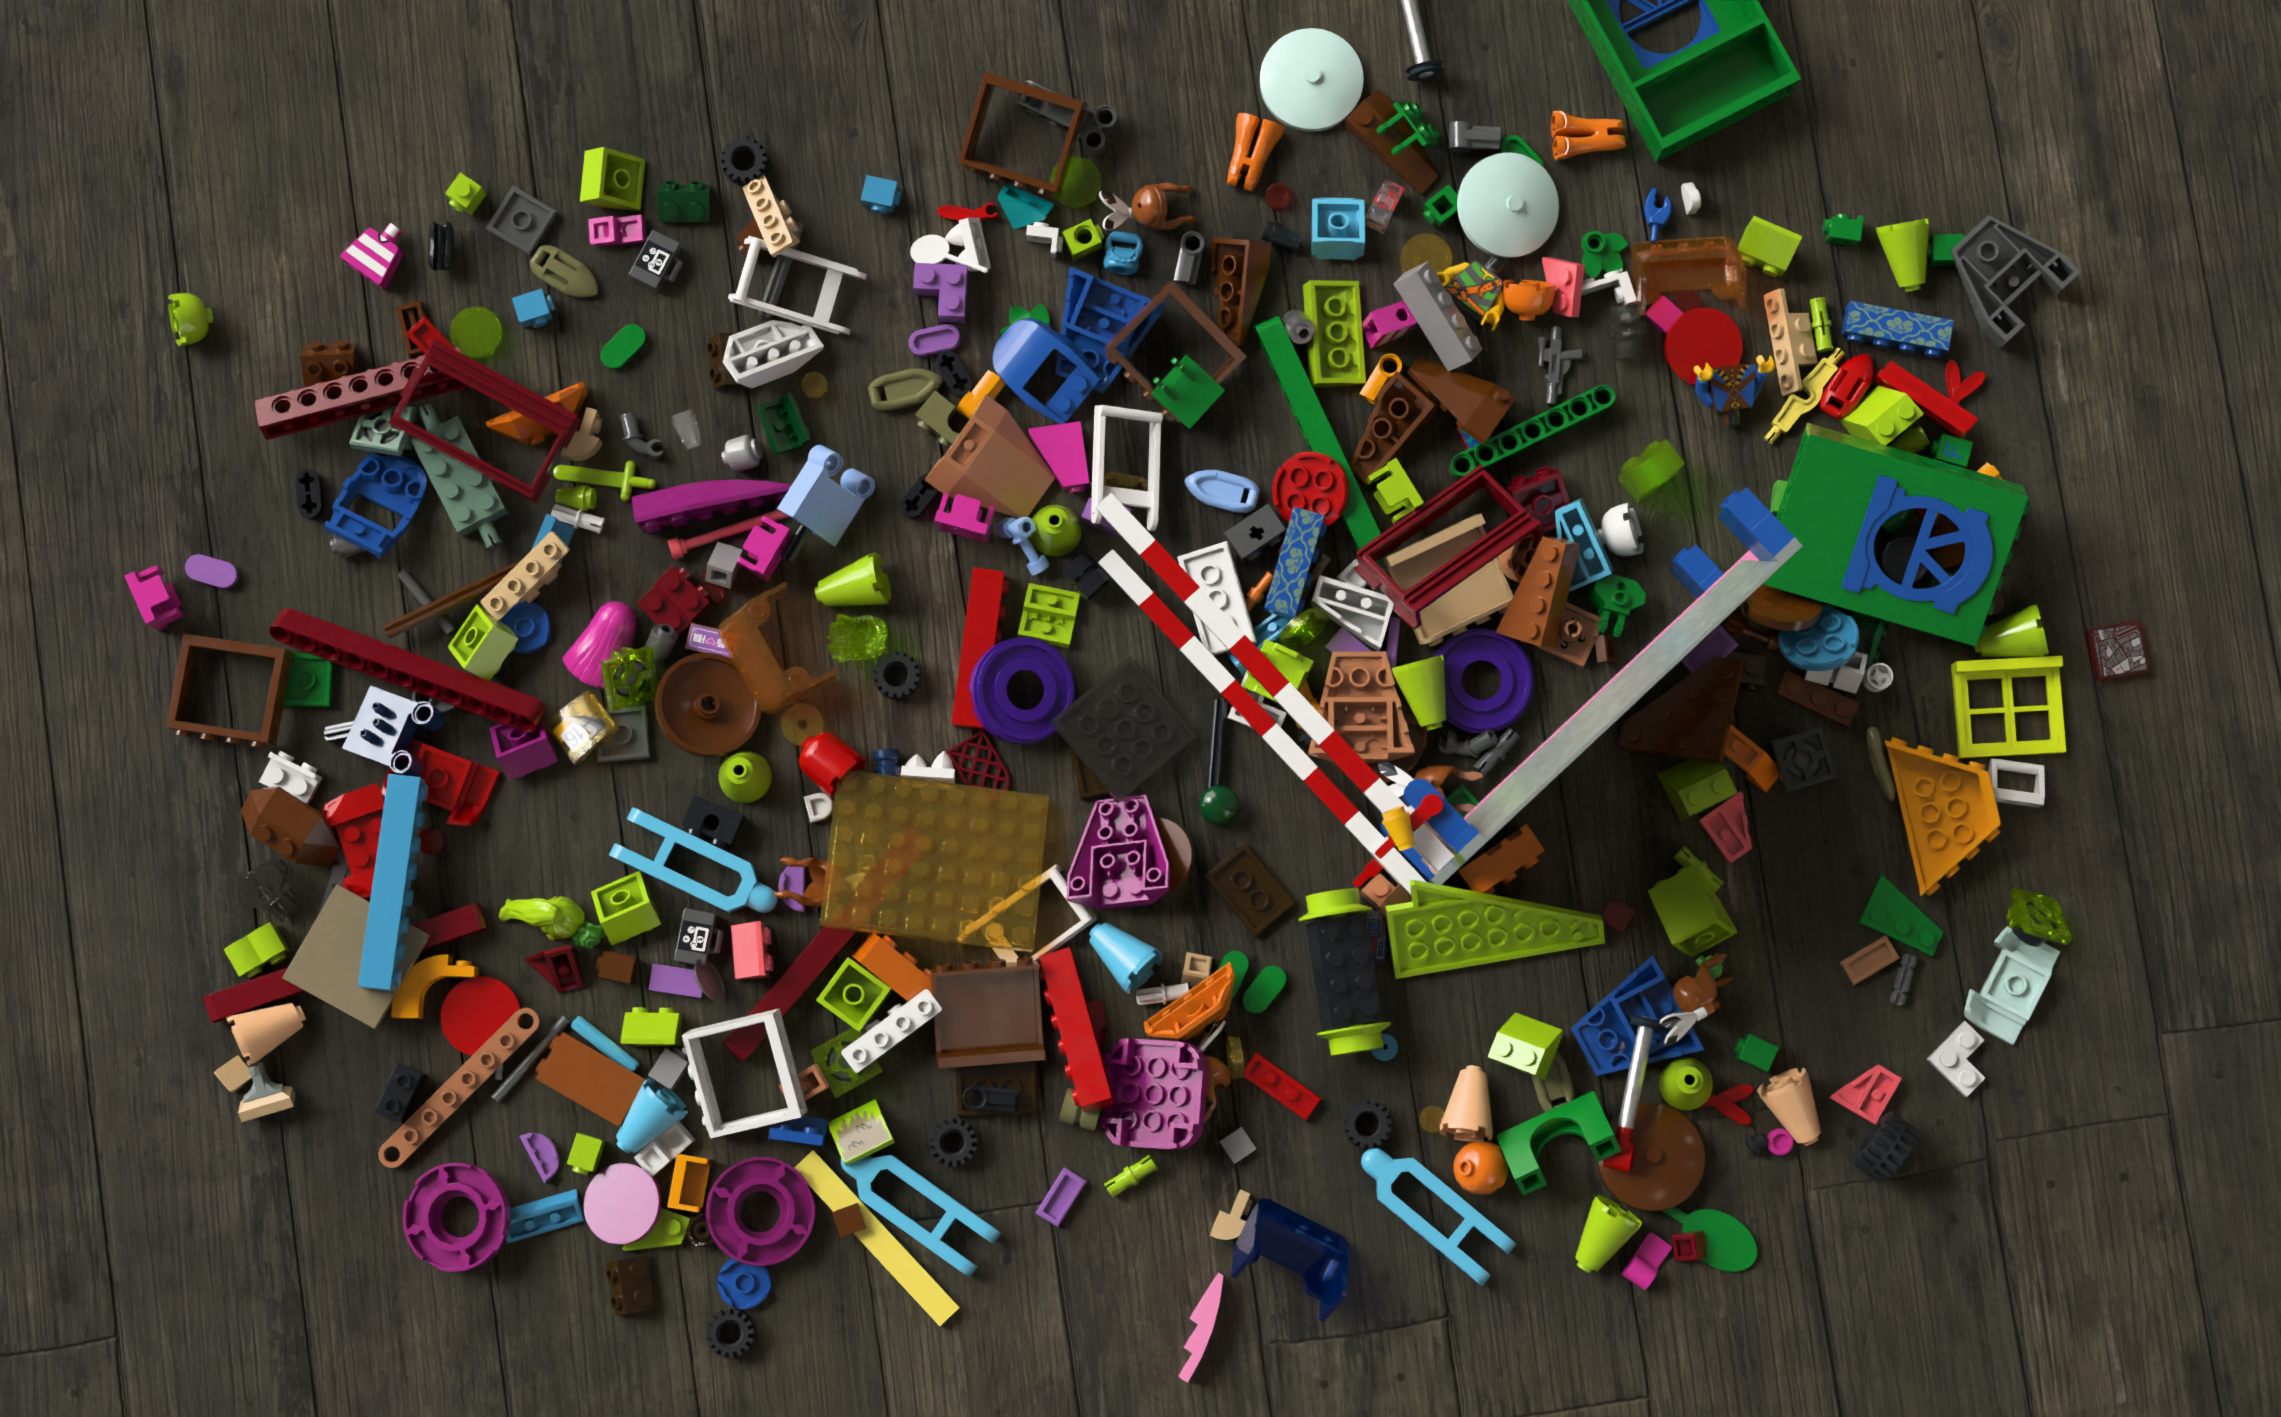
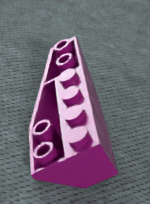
M714 480L683 484L632 497L634 519L642 532L646 531L647 534L662 531L664 526L681 527L687 525L688 520L696 518L698 521H706L712 519L713 514L723 512L724 515H730L739 512L738 508L749 506L750 509L759 508L765 505L764 502L770 500L782 502L792 485L757 480Z

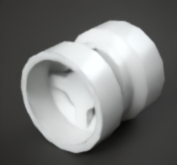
M1884 663L1873 664L1864 672L1862 678L1863 685L1871 692L1882 691L1891 684L1893 672Z

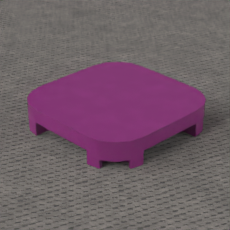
M1119 1039L1120 1042L1114 1045L1109 1054L1105 1053L1104 1064H1108L1107 1075L1116 1104L1105 1107L1104 1117H1099L1100 1128L1104 1129L1107 1137L1113 1144L1119 1146L1182 1150L1194 1145L1202 1134L1205 1115L1208 1068L1207 1060L1202 1050L1194 1044L1182 1041Z

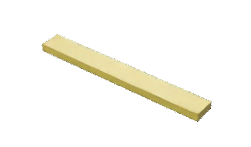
M814 1150L794 1167L833 1212L858 1203L867 1228L854 1234L939 1326L960 1308Z

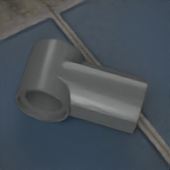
M1456 121L1449 124V151L1456 153H1467L1472 150L1499 151L1501 140L1500 127L1473 126L1472 123Z
M1190 231L1182 237L1174 282L1187 286H1196L1204 252V239L1200 233ZM1189 240H1196L1199 242L1200 247L1195 251H1190L1185 245Z

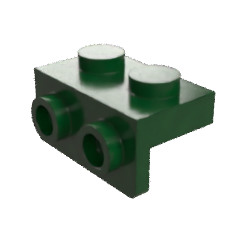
M665 181L663 184H660L657 189L658 222H710L711 185L705 184L703 181H692L689 184H679L678 181Z
M791 392L786 393L780 399L759 404L755 408L774 456L803 448L810 441L809 427L804 423L800 414V405L794 399Z
M1851 610L1850 616L1856 622L1859 630V645L1856 652L1868 655L1865 667L1868 668L1872 663L1876 664L1881 649L1877 647L1880 638L1884 639L1889 624L1885 623L1886 620Z

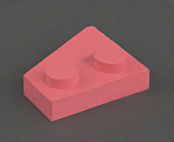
M1542 257L1546 282H1550V285L1556 284L1555 297L1552 304L1553 313L1569 317H1579L1585 265L1552 257Z
M1741 791L1698 821L1728 864H1731L1752 849L1751 838L1748 833V820L1743 803L1744 796Z
M1876 1065L1831 1094L1829 1099L1871 1124L1876 1125L1902 1078L1884 1067Z

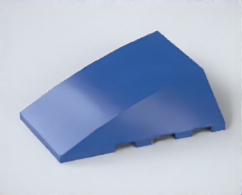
M1069 267L1061 335H1065L1071 340V344L1089 360L1088 365L1096 375L1100 373L1103 376L1102 380L1093 390L1104 394L1123 368L1120 363L1115 367L1105 357L1108 351L1104 346L1151 299ZM1160 303L1116 347L1127 360L1167 305ZM1058 351L1055 374L1067 379L1077 366Z
M1652 955L1577 1022L1571 1030L1593 1071L1598 1076L1630 1068L1638 1027L1627 1024L1631 1022V1017L1628 1015L1645 1016L1660 1021L1669 1014L1682 1012L1674 1000L1673 988L1654 955ZM1663 1026V1030L1666 1032L1654 1031L1647 1064L1704 1050L1694 1027L1692 1026L1680 1040L1670 1046H1666L1664 1040L1674 1027L1666 1028Z

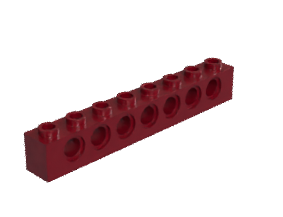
M460 347L452 348V349H454V350H456V351L462 353ZM426 355L256 400L254 402L259 428L267 441L396 407L403 398L400 394L414 368L418 369ZM428 366L409 403L468 388L469 386Z

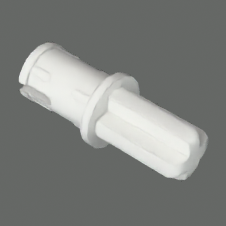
M555 504L551 512V516L556 517L559 521L574 525L576 529L581 527L598 534L601 533L602 524L605 522L603 517L585 513L582 509L576 510L560 504Z
M1188 983L1168 986L1161 984L1160 987L1136 990L1138 1005L1163 1002V1005H1166V1002L1175 1001L1188 992Z

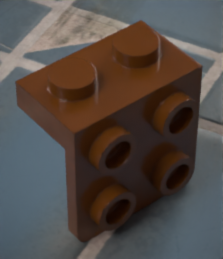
M340 340L334 342V344H323V342L316 341L305 345L300 355L304 388L319 382L336 380L346 375H355V360L359 353L357 343Z

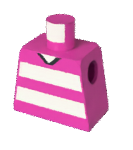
M389 223L382 234H379L370 227L343 251L339 257L347 265L385 290L403 257L401 249L394 244L403 232L391 223Z
M1401 301L1370 312L1362 323V332L1371 350L1410 333L1417 324V321L1406 303Z

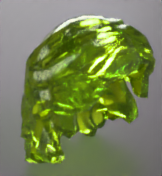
M838 614L836 622L828 626L830 628L828 632L831 635L827 637L828 640L832 641L828 644L829 653L832 654L833 660H837L839 663L848 660L862 661L880 656L885 649L884 643L887 639L888 630L886 623L880 618L871 615L852 618L848 615Z

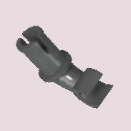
M636 413L622 414L620 416L624 433L622 442L627 443L636 452L648 455L652 460L661 459L664 456V451L654 452L652 448L662 446V441L658 439L650 440L648 443L643 441V435L639 433Z
M1488 729L1473 739L1469 738L1465 742L1458 741L1457 735L1454 732L1448 731L1447 741L1440 736L1439 749L1445 754L1455 753L1477 758L1481 752L1496 745L1498 739L1496 734L1491 729Z

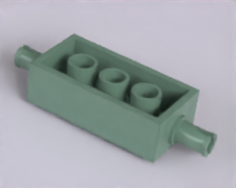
M432 403L424 405L429 415H427L422 406L417 409V413L420 415L427 432L482 460L463 421L458 416L441 423ZM411 439L456 531L464 537L478 530L487 549L495 547L490 537H492L497 546L500 545L502 539H500L492 522L509 514V511L494 482L430 447Z

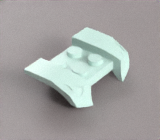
M2007 926L1994 941L1993 946L1999 948L2001 952L1980 993L1978 994L1972 989L1969 991L1964 1015L1982 1030L2010 1045H2014L2022 1027L2029 1020L2052 975V967L2060 951L2045 943L2039 947L2025 944L2013 933L2011 926Z

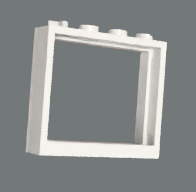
M780 1008L691 1029L682 1035L684 1045L682 1051L688 1056L690 1064L688 1065V1073L691 1080L695 1082L697 1089L695 1091L696 1102L702 1107L704 1114L702 1123L706 1125L710 1138L800 1118L807 1112ZM764 1022L788 1108L722 1123L699 1038Z

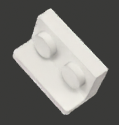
M279 751L278 755L270 752L268 757L271 759L259 782L268 787L279 786L309 805L323 778L316 774L318 769L304 762L300 767L292 763L294 757L282 751Z

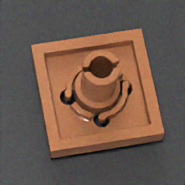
M1566 602L1556 646L1539 647L1535 645L1534 647L1583 668L1595 643L1594 636L1599 634L1597 631L1599 616ZM1580 637V640H1583L1585 638V641L1579 642L1578 638ZM1567 643V648H1561L1560 644H1562V646L1565 647Z

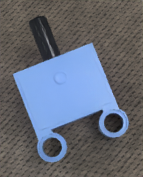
M816 445L810 450L808 461L777 508L799 523L798 528L781 553V557L790 563L795 560L811 533L836 546L864 500L875 489L874 480L854 468L848 469L843 473L840 481L841 486L830 479V476L837 474L841 470L843 459L840 454L823 445Z

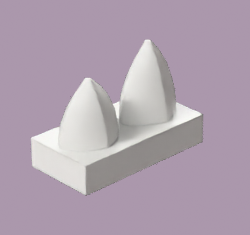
M980 218L959 220V224L952 228L945 237L946 241L953 245L965 246V250L958 256L959 258L991 269ZM967 266L968 271L970 272L978 271Z
M943 751L936 757L930 768L926 766L925 761L918 754L914 755L901 768V787L954 791L955 769L950 757Z

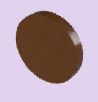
M1762 584L1744 601L1743 607L1746 614L1761 625L1777 630L1798 631L1810 628L1819 621L1822 604L1821 601Z
M1155 818L1170 863V888L1165 893L1169 894L1181 887L1190 876L1195 860L1194 846L1190 836L1180 825L1164 818Z

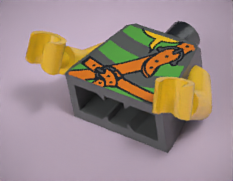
M1491 257L1485 266L1474 260L1471 264L1464 262L1452 266L1443 272H1437L1439 280L1451 295L1452 301L1480 322L1482 326L1485 322H1489L1493 326L1491 330H1495L1505 306L1502 289L1503 281L1497 277L1504 267L1503 263L1497 258Z

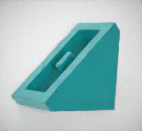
M1008 182L998 195V200L1013 230L1045 220L1054 206L1053 203Z

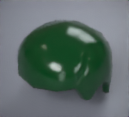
M1224 785L1211 786L1203 792L1199 800V808L1206 821L1217 826L1224 825L1235 819L1239 810V799L1232 789Z

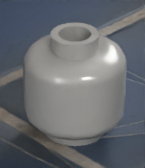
M743 435L728 440L725 444V451L722 452L724 464L727 467L730 466L735 472L757 467L760 458L763 457L759 441L756 438L753 439L750 435Z

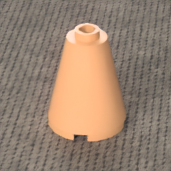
M293 1003L232 1015L226 1018L228 1024L232 1022L235 1024L232 1026L231 1031L243 1057L250 1056L251 1058L247 1060L248 1066L258 1062L303 1027L302 1021L306 1020L300 1005L294 1007Z
M1466 1066V1069L1460 1071L1440 1124L1439 1133L1447 1137V1132L1454 1134L1455 1140L1484 1141V1137H1487L1489 1141L1492 1140L1493 1127L1487 1074L1482 1072L1481 1067Z
M1794 1068L1773 1076L1769 1079L1771 1084L1766 1088L1764 1084L1760 1085L1757 1089L1759 1097L1797 1143H1803L1806 1146L1813 1144L1819 1139L1818 1136L1821 1134V1128L1809 1074L1805 1068H1802L1801 1072Z

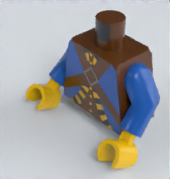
M1759 355L1756 359L1759 365L1757 367L1755 364H1739L1711 368L1708 363H1705V369L1701 370L1699 366H1695L1694 372L1697 374L1695 393L1710 411H1724L1725 426L1741 424L1739 409L1753 407V403L1757 399L1768 373L1775 368L1772 356H1769V360L1765 362L1763 356Z

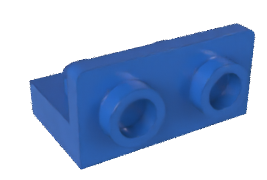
M802 1116L774 1123L773 1128H770L769 1139L825 1146L828 1120Z

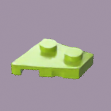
M660 1208L662 1209L660 1218L651 1233L638 1242L623 1245L622 1250L629 1251L683 1244L686 1229L691 1218Z

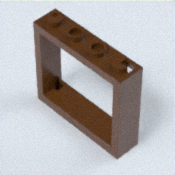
M984 72L958 163L965 165L964 170L979 174L980 170L990 172L988 178L1003 182L1004 177L1013 179L1014 186L1028 189L1029 185L1038 187L1037 193L1052 197L1053 192L1061 194L1088 103ZM994 86L1074 110L1053 183L973 159Z
M1170 280L1104 348L1108 351L1105 357L1115 367L1120 363L1126 370L1123 375L1133 385L1138 382L1145 389L1142 394L1152 404L1157 401L1163 407L1160 412L1170 422L1175 419L1180 423L1181 421L1151 394L1155 387L1116 347L1170 294L1231 356L1211 376L1213 380L1219 384L1247 356Z
M184 634L166 727L175 730L174 735L189 738L191 733L200 734L199 739L216 741V737L225 738V743L241 745V741L251 742V747L266 749V744L276 746L293 652L278 647ZM196 649L275 660L261 733L182 722Z

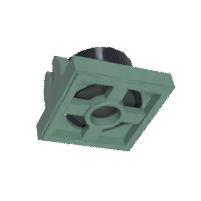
M398 406L359 416L349 442L351 448L375 452L380 456H401L403 449L412 450L410 440L413 438L390 427L388 423ZM407 406L401 418L413 424L417 414L416 408Z

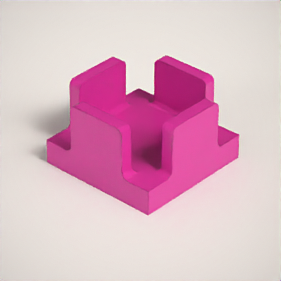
M943 493L940 507L934 520L936 528L988 543L990 528L995 515V507L989 506L985 522L981 523L983 510L980 508V500L957 494L955 495L951 512L946 513L950 496Z
M763 516L761 519L762 524L776 532L771 534L759 526H754L743 548L748 551V557L757 561V564L755 566L741 557L738 558L737 563L768 582L782 559V551L793 534L788 527L782 524L779 525Z
M155 565L140 573H129L125 575V578L145 624L160 631L167 628L168 623L183 617L184 614L178 609L182 604L172 583L164 584L161 575L165 574V571L159 565Z

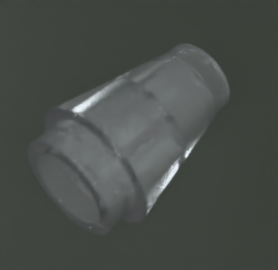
M691 409L671 416L673 419L671 424L687 450L702 445L696 414L693 415Z

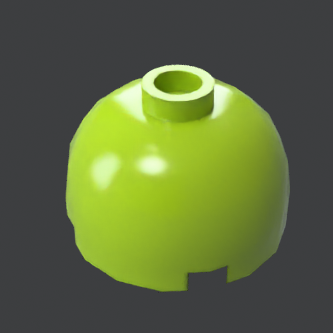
M191 293L169 295L168 299L173 301V303L168 304L173 333L178 331L180 339L176 340L177 345L185 346L199 342L206 336L209 323H213L211 308H206L202 299Z

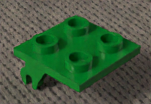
M1396 101L1393 106L1398 111V114L1376 129L1378 135H1382L1404 119H1407L1416 132L1391 150L1393 156H1397L1418 141L1423 147L1439 146L1442 143L1438 138L1440 136L1438 130L1434 125L1426 122L1423 117L1425 113L1416 102Z
M1185 355L1180 362L1175 357L1171 360L1175 367L1162 381L1157 377L1153 380L1158 386L1151 394L1190 429L1225 390L1188 355Z

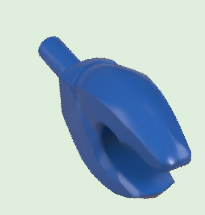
M1656 188L1650 191L1644 206L1648 227L1652 228L1651 243H1657L1658 230L1665 227L1671 216V203L1667 196L1664 200L1663 208L1655 206Z

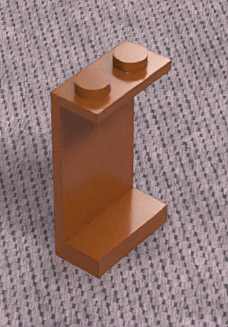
M562 1032L561 1036L556 1035L549 1046V1049L552 1050L547 1059L543 1058L536 1068L535 1072L538 1073L536 1079L616 1126L621 1127L646 1078L637 1075L571 1037L568 1033Z

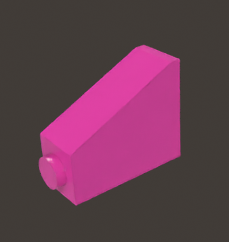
M1081 421L1028 429L1031 442L1055 476L1063 491H1069L1070 494H1079L1085 492V488H1090Z

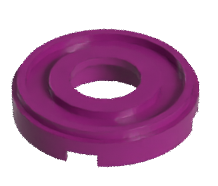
M754 1157L729 1167L714 1183L706 1205L707 1225L716 1245L730 1258L751 1266L772 1265L791 1257L806 1242L811 1233L815 1218V1204L804 1177L791 1165L769 1157ZM762 1191L769 1193L776 1199L780 1208V1216L772 1229L767 1232L758 1233L750 1231L744 1226L740 1219L739 1209L746 1196L753 1192Z
M447 1163L430 1169L415 1182L416 1186L409 1200H406L404 1204L403 1227L410 1247L421 1260H425L442 1271H468L484 1265L499 1252L509 1232L511 1210L504 1188L490 1172L473 1164ZM463 1196L476 1204L479 1211V1222L476 1229L470 1235L459 1238L451 1235L445 1229L442 1214L444 1207L450 1200Z

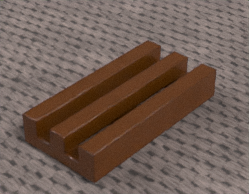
M419 300L395 307L408 357L413 358L415 355H424L418 347L416 349L412 348L410 338L405 334L408 332L403 313V311H408L411 326L413 327L417 323L413 308H417L420 320L424 316L426 317L422 301Z

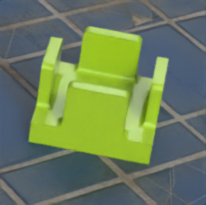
M1397 458L1391 460L1385 467L1369 475L1367 478V482L1371 485L1384 476L1387 477V479L1377 484L1378 491L1374 493V497L1385 515L1388 516L1401 507L1406 508L1393 516L1391 521L1394 525L1424 503Z
M1265 639L1260 651L1300 693L1314 661L1287 647ZM1247 670L1248 678L1243 687L1278 703Z

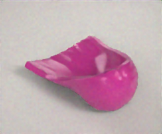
M611 601L600 607L588 627L563 656V663L568 671L572 672L576 678H579L585 684L606 689L607 687L602 680V669L605 662L611 656L620 652L628 655L631 654L636 629V615L633 609L624 602Z

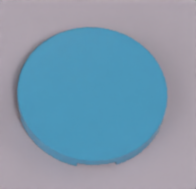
M1822 604L1819 621L1814 626L1798 631L1779 630L1778 643L1782 655L1791 664L1809 671H1827L1844 665L1854 656L1859 645V630L1851 616L1835 610L1834 606Z

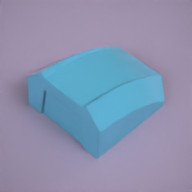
M1327 197L1312 199V255L1320 260L1350 259L1352 261L1363 256L1365 248L1364 200Z

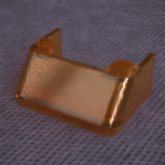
M1690 238L1660 240L1657 243L1645 241L1634 243L1631 246L1633 290L1640 315H1646V305H1651L1660 299V292L1711 289L1712 293L1719 299L1728 300L1735 297L1739 308H1745L1747 270L1737 245L1732 238Z
M786 581L749 600L720 624L718 632L720 640L758 707L767 714L777 713L835 682L838 673L834 668L811 680L807 671L801 667H792L783 672L757 628L769 619L771 612L769 604L786 596L788 588Z

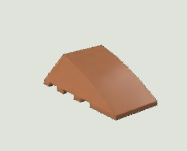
M1386 651L1332 652L1318 713L1364 762H1389L1415 754ZM1311 739L1308 755L1333 762L1315 741Z

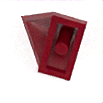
M568 945L546 950L523 959L554 986L557 993L584 987L574 946Z

